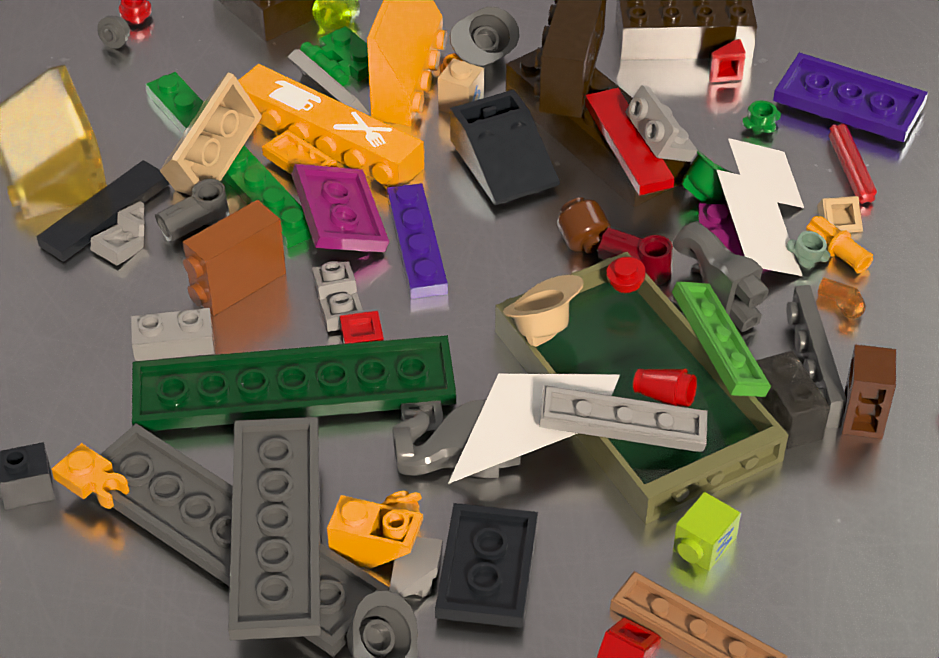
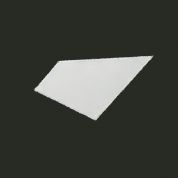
M498 374L448 484L578 434L539 427L544 385L612 396L620 375Z

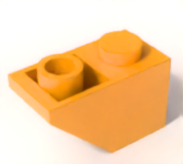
M341 495L327 526L329 549L356 566L372 569L411 553L423 522V514Z

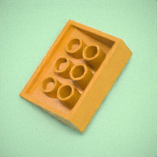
M383 0L367 37L371 117L379 121L411 126L416 113L422 112L424 91L429 92L432 70L437 71L440 50H445L448 37L447 30H443V16L434 0Z

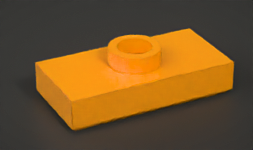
M286 130L262 146L263 156L291 175L295 164L337 167V161L289 130Z

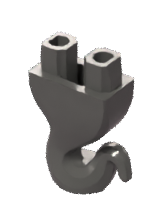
M696 221L683 227L675 236L673 247L679 253L698 261V263L691 266V271L701 274L703 283L711 285L730 319L741 332L758 325L762 314L755 306L762 304L767 299L769 289L760 280L763 268L752 258L732 253L714 233L700 222Z
M487 399L470 401L455 408L443 420L429 440L420 446H414L413 443L427 430L430 423L429 415L422 410H405L404 418L406 420L392 427L395 459L399 473L416 476L442 468L455 469ZM521 456L470 476L485 479L499 478V468L520 465Z

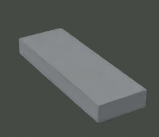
M295 49L288 56L298 70L327 96L362 113L370 114L353 94L301 50Z

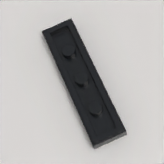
M142 160L37 235L38 246L64 262L89 244L91 237L115 225L118 222L119 211L139 201L145 203L170 183L158 168Z

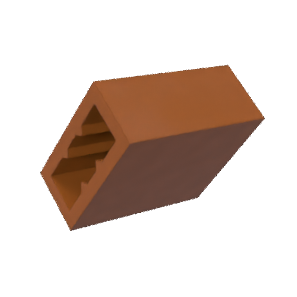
M259 200L250 203L183 241L185 252L183 265L188 273L190 284L187 288L188 294L197 306L210 308L213 316L286 274L281 219Z

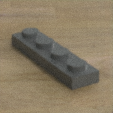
M810 285L795 286L793 300L788 302L786 307L787 321L789 325H794L796 351L798 354L803 353L804 377L806 382H811L813 386V407L816 413H821L825 428L841 427L847 399Z

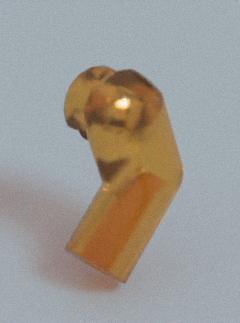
M823 277L818 289L819 296L836 301L841 313L847 318L855 319L863 315L866 305L858 288Z

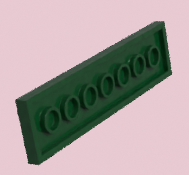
M448 335L132 362V426L138 424L147 431L235 424V421L305 418L401 409V404L441 401V406L457 404Z

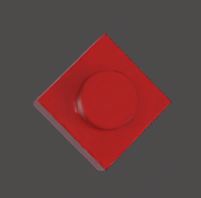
M378 311L340 316V327L344 344L384 341Z

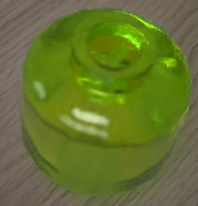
M315 0L312 9L313 17L323 30L331 33L344 26L349 27L355 22L360 13L359 0Z

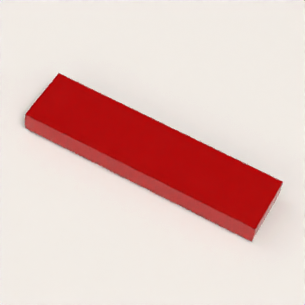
M615 88L585 95L586 108L638 195L674 188V176L663 159L655 156L625 113L629 104L620 89Z

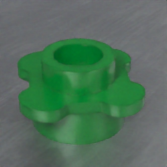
M755 101L748 107V116L743 118L742 124L744 127L752 128L758 132L772 133L776 130L775 122L781 118V113L771 102Z

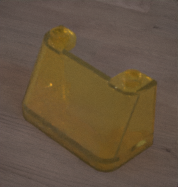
M65 64L47 69L0 103V148L13 184L6 186L12 207L19 206L24 219L82 204L107 186L94 131Z

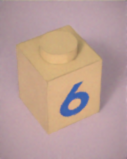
M452 59L438 77V110L449 114L452 107L484 98V68L465 61Z

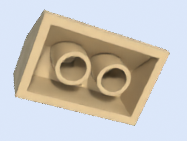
M228 72L215 85L160 169L162 175L175 191L192 196V189L199 181L205 179L221 181L260 121L262 115L234 74Z

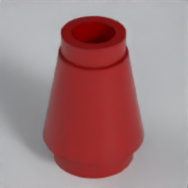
M638 369L633 380V390L636 393H641L667 405L690 407L696 395L697 378L694 374H688L687 369Z

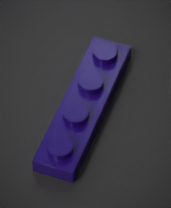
M423 184L388 187L387 199L410 298L416 299L448 294V282Z

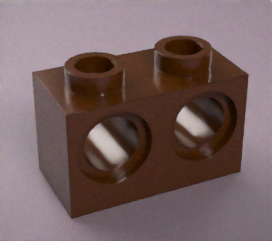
M854 345L844 390L847 403L842 421V434L883 439L896 388V349Z

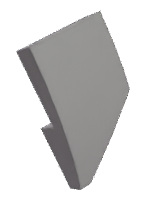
M139 201L119 211L118 224L91 237L90 250L117 266L143 249L144 203Z
M416 537L411 553L395 559L389 591L400 595L402 598L412 594L420 595L421 597L430 595L432 579L437 577L440 566L443 539Z

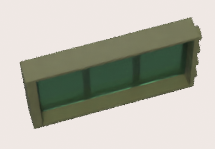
M625 252L570 274L580 276L584 281V285L580 292L569 301V322L567 328L557 333L552 339L537 347L531 346L526 336H523L518 331L513 317L503 314L504 308L516 302L524 294L506 299L504 302L495 305V332L528 374L620 375L612 396L664 404L641 393L634 392L633 380L638 369H687L688 374L696 376V395L692 405L687 408L707 411V436L703 453L580 433L575 434L644 524L647 525L696 502L704 492L711 495L784 460L788 434L755 396L730 395L688 320L647 274L640 288L634 292L621 293L613 288L607 279V268L615 259L631 257L628 252Z

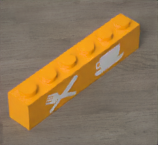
M257 64L238 80L262 115L258 123L280 134L289 130L349 168L363 169L366 176L377 180L381 184L389 187L407 185L424 169V141L261 64Z

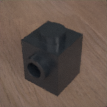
M44 442L0 451V495L5 510L56 500L51 467Z

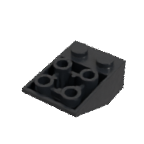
M514 89L450 108V141L494 205L560 184L530 110Z

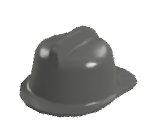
M485 7L459 20L452 27L449 35L450 44L455 54L463 61L476 66L489 65L504 57L517 46L520 37L519 27L515 19L507 11L498 7Z
M375 591L365 596L357 605L353 621L350 623L347 632V645L352 657L418 658L417 620L411 606L400 595L391 591Z

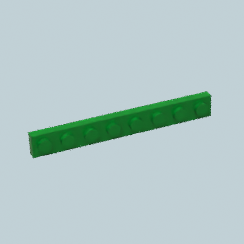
M176 72L146 83L147 95L184 134V131L203 104L202 99ZM244 145L224 175V180L247 205L259 200L281 219L283 244L287 249L312 238L302 206Z

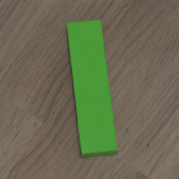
M676 282L672 294L730 395L766 397L771 385L711 285L707 283Z

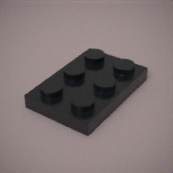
M453 503L435 605V618L523 628L538 512Z

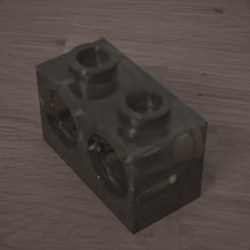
M794 351L756 360L771 385L766 397L756 398L787 432L786 449L822 440L830 406Z

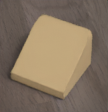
M858 196L824 198L818 203L819 216L825 218L840 231L846 230L849 233L863 232Z

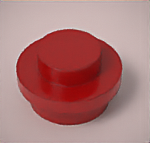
M121 0L119 6L120 16L130 22H141L152 12L151 3L148 0Z
M633 257L615 259L607 268L609 283L615 290L621 293H631L639 289L646 276L644 264Z

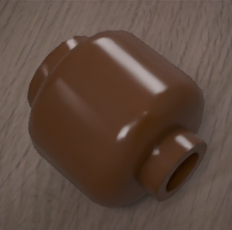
M583 197L572 199L564 204L557 218V228L568 248L574 252L585 251L587 254L597 252L602 235L608 227L611 228L610 222L600 205L595 200Z

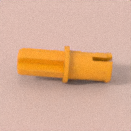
M814 216L806 226L807 231L816 232L826 240V248H828L827 251L830 253V256L834 257L836 255L853 268L855 272H864L872 263L873 254L851 239V233L846 230L840 231L825 218Z

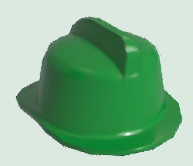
M698 150L697 155L682 179V184L684 188L700 201L706 204H721L726 202V198L717 170L733 172L712 162Z

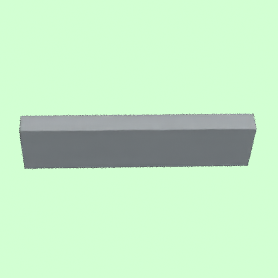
M544 385L539 427L703 453L707 436V411Z

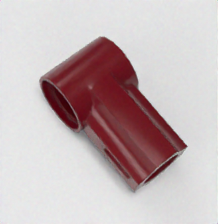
M609 227L604 232L598 247L599 258H613L628 252L631 257L640 260L644 264L646 274L656 285L664 284L671 279L673 245L668 238L661 235H650L642 239Z

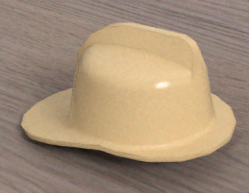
M562 275L547 279L535 285L516 302L504 308L503 314L513 317L518 331L523 336H526L531 346L537 347L567 328L569 322V301L580 292L584 281L580 276Z

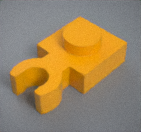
M83 443L51 469L54 480L82 499H85L94 492L97 495L99 504L108 509L114 506L113 498L109 491L119 490L125 495L130 492L127 479L119 473H114L112 462Z

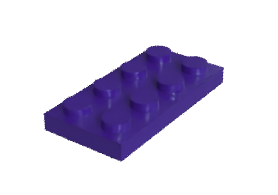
M799 52L774 90L773 101L904 143L926 103L928 92Z

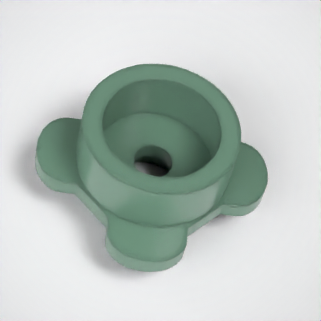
M813 231L802 232L797 240L790 239L786 245L787 250L795 254L799 264L806 268H811L814 263L819 261L827 262L830 258V253L826 250V240L820 234Z

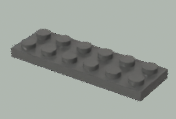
M318 417L235 421L228 623L230 640L321 636Z

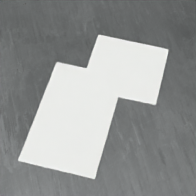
M728 138L740 175L717 170L744 256L755 260L763 269L802 276L795 254L786 248L790 238L777 204L778 202L804 208L785 152Z

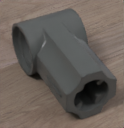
M216 179L199 181L192 189V196L155 214L156 222L165 238L169 242L174 241L201 226L210 227L229 216L230 211L225 187L222 182Z

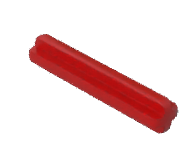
M842 123L837 126L834 124L830 127L831 132L828 136L855 196L859 197V203H872L876 199L877 190L847 125Z

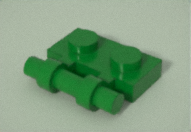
M347 26L319 38L320 46L312 45L307 41L300 47V50L342 86L348 83L349 75L358 82L369 77L367 43Z

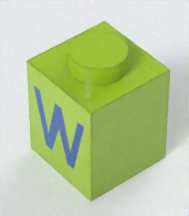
M704 492L676 524L673 550L679 553L687 562L697 564L710 571L737 539L741 512Z

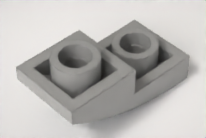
M332 261L325 263L323 266L312 268L314 283L327 331L341 330V315L364 312L357 294L356 280L349 261Z

